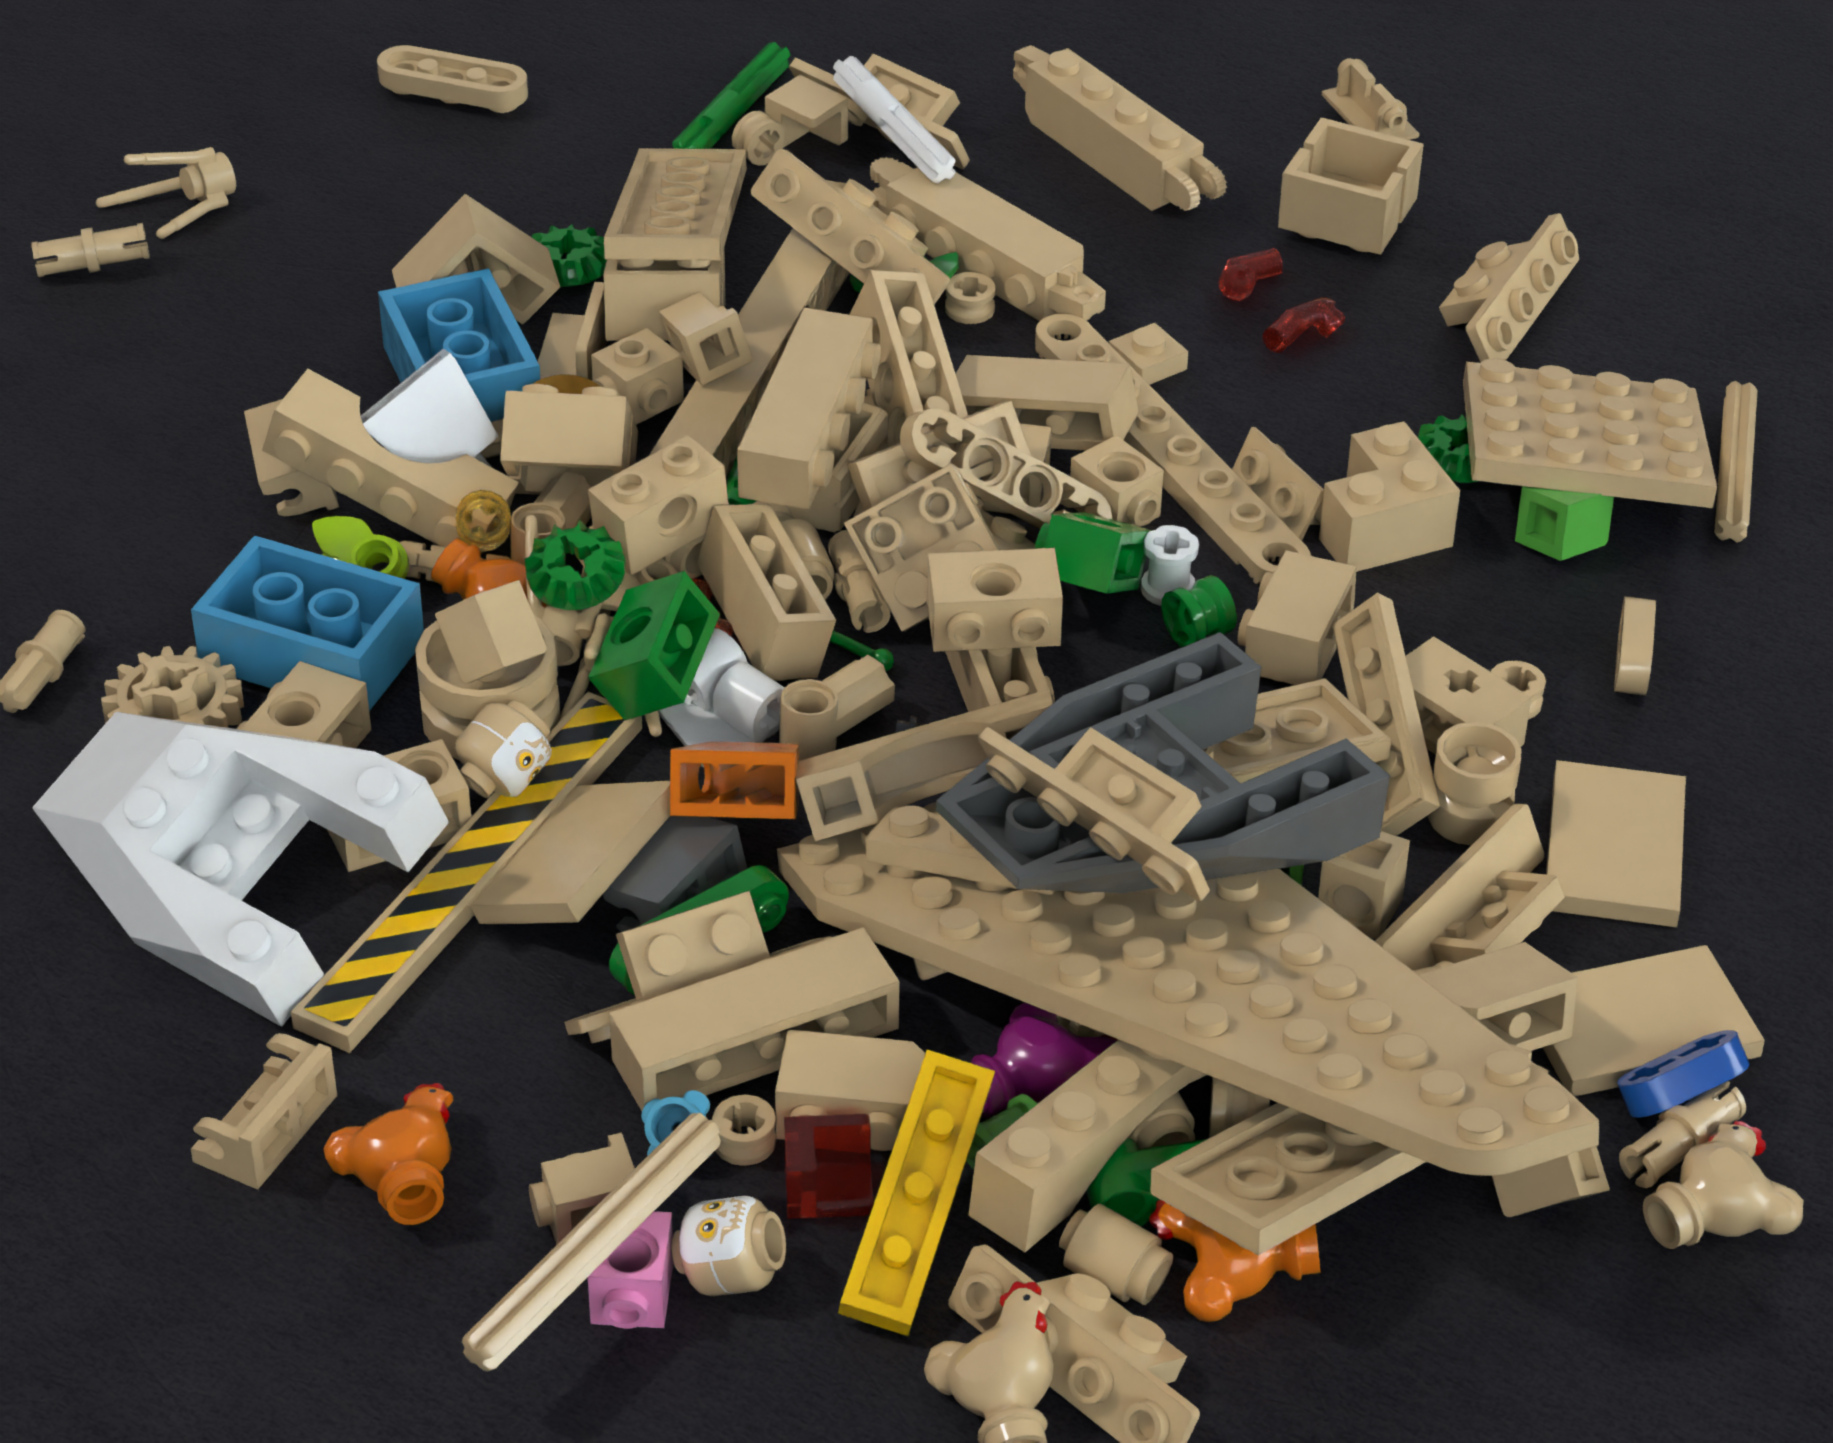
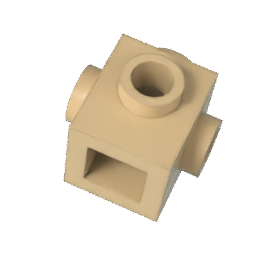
M648 328L591 354L592 381L601 387L616 390L618 396H627L636 424L684 401L682 354Z

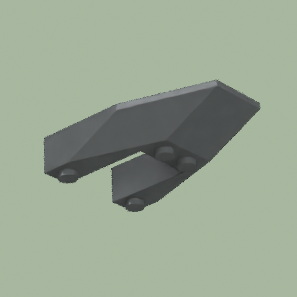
M1221 632L1063 695L1009 740L1055 769L1091 727L1195 792L1202 807L1171 844L1189 854L1198 862L1205 880L1328 861L1380 838L1390 775L1347 738L1243 783L1238 782L1203 751V749L1249 731L1254 726L1261 666ZM988 758L937 799L936 811L1017 889L1129 893L1159 888L1144 873L1143 865L1131 857L1125 855L1122 860L1111 857L1094 843L1089 836V830L1075 821L1069 826L1058 823L1040 807L1037 797L1023 788L1017 793H1013L1000 785L986 770L985 766L989 762Z

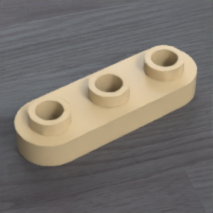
M409 45L388 48L377 58L380 84L397 94H414L440 99L449 104L462 103L488 108L497 113L513 111L528 98L527 74L521 67L513 64Z

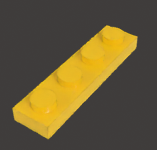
M927 1049L843 1292L838 1314L909 1336L995 1071Z

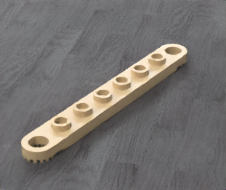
M1054 314L1043 318L1036 326L1035 351L1039 353L1041 359L1127 363L1081 317L1072 314ZM1061 334H1064V339H1068V336L1071 335L1070 340L1067 341L1057 339H1061ZM1131 367L1139 412L1124 441L1164 470L1163 488L1237 565L1241 564L1249 572V576L1253 578V582L1257 585L1261 583L1266 572L1274 573L1278 566L1269 563V558L1274 562L1275 558L1279 557L1280 561L1285 550L1311 556L1308 547Z

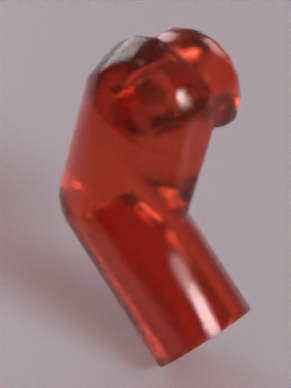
M1271 248L1229 258L1218 280V286L1222 294L1230 300L1242 301L1251 295L1257 280L1280 275L1283 271V263L1279 251Z
M1319 297L1287 309L1263 332L1264 344L1271 351L1281 353L1311 325L1317 328L1321 336L1328 337L1345 322V315L1334 306L1336 301L1327 297Z

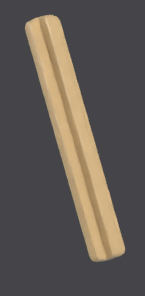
M1737 381L1731 382L1726 387L1723 407L1714 532L1722 541L1731 538L1736 543L1747 537V527L1750 519L1757 389L1750 382L1744 385Z

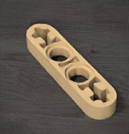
M932 408L915 412L907 417L901 427V447L906 456L914 463L933 473L951 463L955 464L964 483H969L976 496L1041 529L1044 523H1050L1052 514L1070 513L1066 510L1053 512L1059 503L1067 508L1085 506L1084 512L1112 519L1111 507L1107 499L1098 491L947 410ZM935 424L934 435L936 438L947 444L960 443L954 451L941 445L926 449L928 438L921 434V428ZM976 447L985 448L990 452L994 461L993 473L986 481L975 477L970 470V454ZM1028 473L1039 478L1044 488L1043 500L1035 508L1028 506L1020 496V482Z

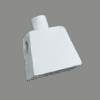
M444 348L360 416L367 432L388 451L401 458L420 463H443L468 454L491 467L480 452L495 441L498 434L456 359Z

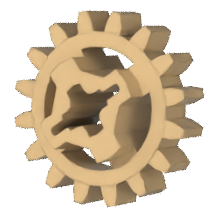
M170 646L163 647L161 655L152 658L150 655L142 652L138 654L139 665L134 668L129 665L120 664L117 667L119 680H106L104 683L106 696L101 698L105 724L115 712L228 728V725H240L242 721L240 708L244 707L241 680L236 679L235 667L232 664L221 666L219 654L215 652L205 656L203 659L198 658L197 648L190 646L183 655H174Z

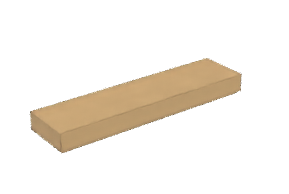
M1376 593L1334 623L1332 627L1348 700L1391 739L1389 759L1375 763L1390 775L1381 831L1397 836L1438 809L1440 804L1393 601Z

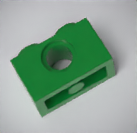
M1086 512L1052 514L1050 523H1044L1039 531L1035 549L1055 548L1060 581L1106 594L1137 590L1146 560L1144 539L1147 533L1152 530Z
M685 571L627 589L588 678L624 720L684 703L720 613Z

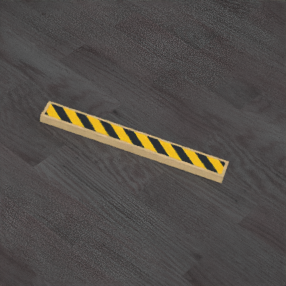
M587 692L551 730L547 740L552 749V755L523 792L517 797L503 796L494 792L291 1011L293 1029L350 1053L474 916L470 908L471 903L578 785H592L642 730V716L624 720L606 698Z

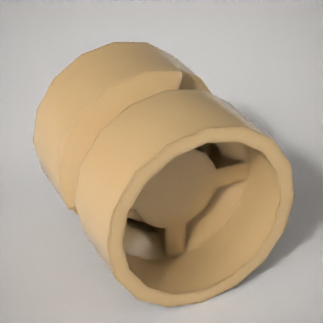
M1482 722L1456 724L1445 730L1437 742L1433 774L1440 807L1430 813L1428 819L1433 829L1441 836L1458 844L1473 845L1514 804L1522 750L1514 736L1503 728Z

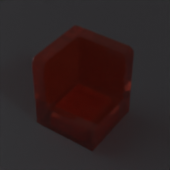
M841 1114L784 1117V1157L788 1219L870 1215L873 1208V1189L870 1162L871 1126L869 1115Z

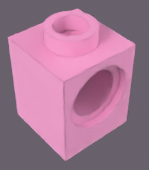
M654 1211L587 1277L591 1324L612 1325L624 1329L635 1327L664 1328L673 1269L671 1252L673 1238L672 1212Z

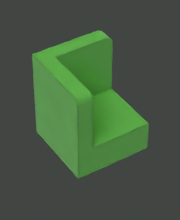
M1522 486L1515 542L1559 561L1605 546L1609 537L1614 497L1596 493Z

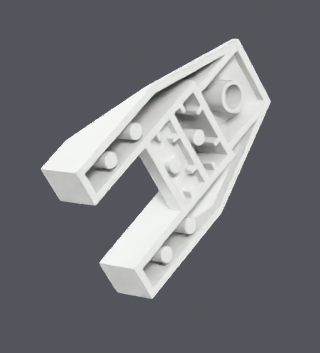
M115 712L32 807L135 944L281 1027L290 1018L291 1011L321 980L324 973L299 932L242 901L243 898L309 820L406 872L411 870L449 823L425 777L377 752L294 737Z

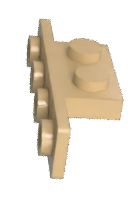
M872 54L864 66L955 158L954 166L964 169L970 159L959 136L954 131L943 127L960 104L955 91L878 55ZM798 58L792 61L789 68L794 77L802 75L848 97V121L856 126H862L863 123H866L878 129L886 139L894 143L834 81V75Z
M778 149L751 188L752 196L863 283H865L871 270L924 273L935 305L950 282V278L924 258L929 248L915 238L918 229L907 219L895 212H890L887 216L873 205L876 196L866 187L852 179H849L847 183L825 180L788 150Z
M1560 213L1549 215L1530 241L1508 246L1506 242H1495L1482 248L1476 254V260L1466 273L1455 281L1453 290L1439 307L1447 326L1468 323L1466 331L1480 362L1485 359L1507 360L1579 261L1576 238L1572 232L1568 231Z
M986 727L978 736V740L989 759L985 766L986 770L1004 788L1013 793H1017L1023 788L1036 796L1040 807L1058 823L1069 826L1075 821L1089 830V836L1094 843L1111 857L1117 860H1122L1125 855L1131 857L1143 865L1142 869L1147 877L1165 892L1175 895L1180 889L1199 902L1209 893L1210 889L1198 862L1192 856L1171 844L1202 807L1195 792L1091 727L1055 769L989 727Z
M1513 804L1374 942L1414 971L1434 966L1441 961H1449L1454 964L1519 944L1532 931L1536 930L1542 924L1544 918L1564 899V895L1557 875L1531 873L1544 859V851L1529 806L1527 804Z
M750 891L617 933L616 937L636 998L565 1021L568 1035L588 1032L591 1043L610 1039L609 1012L630 1006L638 1001H645L678 990L701 980L710 979L755 964L767 958H773L818 943L831 936L808 940L769 953Z
M988 1245L975 1246L972 1248L949 1298V1306L981 1333H984L996 1326L1003 1309L999 1303L1001 1295L1007 1293L1011 1285L1016 1281L1024 1284L1035 1281ZM1076 1273L1038 1282L1037 1284L1042 1289L1041 1295L1050 1300V1305L1045 1312L1048 1323L1045 1337L1054 1364L1053 1377L1049 1387L1120 1443H1187L1200 1417V1412L1196 1406L1167 1385V1383L1176 1381L1187 1356L1165 1340L1166 1335L1164 1331L1154 1322L1144 1317L1133 1315L1110 1297L1111 1292L1108 1287L1091 1276Z

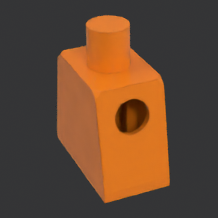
M704 742L671 749L670 816L795 819L799 805V788L796 782L799 744ZM701 764L704 765L705 779L702 790H700L698 781L699 768Z

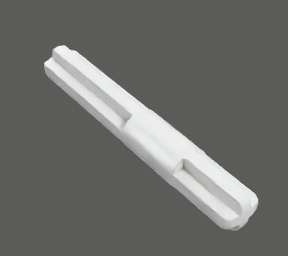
M849 56L844 61L838 59L833 66V69L836 71L833 77L834 81L933 183L939 184L945 178L949 180L955 175V170L953 169L955 158L856 57Z

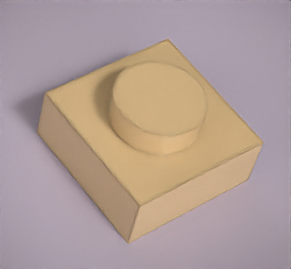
M1156 323L1141 327L1109 341V344L1127 363H1130V366L1149 385L1187 370L1188 350Z

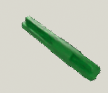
M776 42L768 43L673 141V148L710 149L789 67L787 59L791 54L788 48H780Z

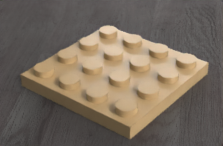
M1485 359L1481 363L1466 361L1463 389L1472 480L1713 508L1717 483L1696 388L1688 387L1685 383L1673 379H1658L1654 383L1631 381L1628 377L1614 372H1602L1597 374V376L1573 374L1564 367L1554 365L1542 366L1539 370L1515 367L1512 363L1501 359Z

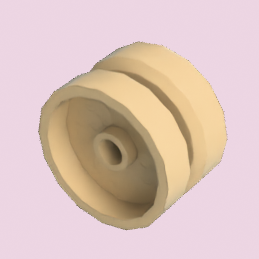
M534 616L547 647L545 653L503 668L468 684H464L460 678L437 620L423 631L415 647L423 730L431 742L443 739L451 756L459 760L454 746L458 737L481 710L492 702L508 705L511 700H516L535 712L547 724L550 731L558 724L560 719V702L554 635L540 618Z

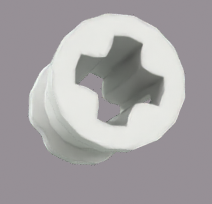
M1175 525L1160 526L1156 530L1148 532L1144 539V553L1149 558V570L1144 573L1141 579V591L1144 597L1155 605L1161 606L1162 598L1166 592L1179 587L1190 590L1195 583V578L1190 573L1191 561L1195 560L1198 554L1199 543L1198 538L1191 534L1188 529Z

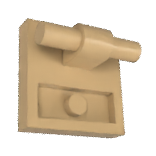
M952 463L844 522L901 631H907L929 619L927 606L928 553L1000 550L976 505L979 502L968 482L964 483L955 464Z

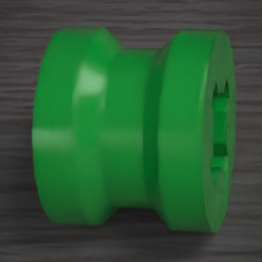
M1213 575L1196 580L1190 590L1179 587L1166 592L1162 598L1161 610L1164 623L1169 634L1180 647H1185L1205 639L1206 635L1209 634L1215 635L1221 632L1225 635L1232 632L1236 627L1237 613L1231 593L1225 584Z

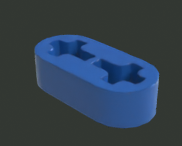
M1725 1030L1700 1037L1624 1074L1618 1079L1617 1084L1630 1116L1640 1118L1666 1111L1742 1074L1749 1068L1750 1064L1738 1033L1734 1030Z

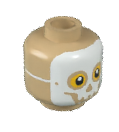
M511 700L508 705L498 702L487 704L458 737L454 745L456 755L463 764L460 772L465 782L473 791L485 798H488L493 791L503 796L517 797L546 765L552 755V749L547 740V737L551 734L550 728L535 712L516 700Z
M738 1196L701 1201L690 1207L682 1220L681 1229L677 1230L673 1235L671 1252L678 1272L686 1274L689 1283L700 1294L721 1296L755 1292L767 1286L772 1280L775 1271L782 1267L786 1255V1238L783 1225L775 1212L768 1211L764 1204L756 1198Z

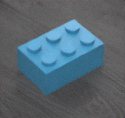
M489 268L378 292L383 346L400 382H403L444 348L456 359L489 420L496 421L504 419L506 391H522L523 386L540 380V365Z
M254 536L191 609L198 658L203 659L205 656L215 652L219 654L221 666L232 664L235 667L236 678L268 688H272L276 683L282 682L299 661L366 682L369 711L415 654V647L424 631L420 583L258 536Z

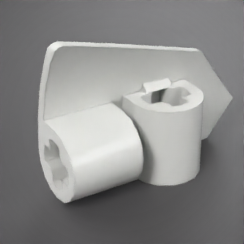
M714 628L684 703L658 710V713L684 746L704 742L762 743L780 729V697L785 687L748 664L746 656L737 642L726 632Z

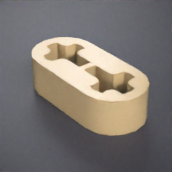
M1624 596L1618 632L1614 692L1644 696L1647 694L1653 656L1656 600Z

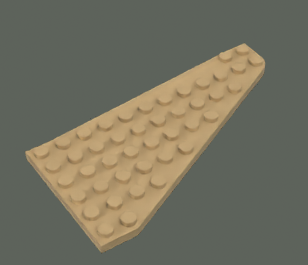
M936 802L923 807L928 812L939 814L936 811ZM877 824L815 841L813 835L803 838L797 844L777 849L779 872L819 921L847 932L864 927L873 942L1446 1170L1480 1176L1502 1175L1599 1145V1119L1562 1084L1534 1064L1526 1054L1513 1048L1280 869L1206 880L1210 891L1199 902L1180 889L1175 895H1172L1161 888L1129 893L1055 891L1052 895L868 862L865 837Z

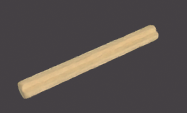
M701 1113L689 1115L463 1336L462 1343L465 1348L463 1354L468 1361L475 1363L483 1371H492L497 1368L720 1146L721 1140L718 1135L720 1128L714 1120H708Z

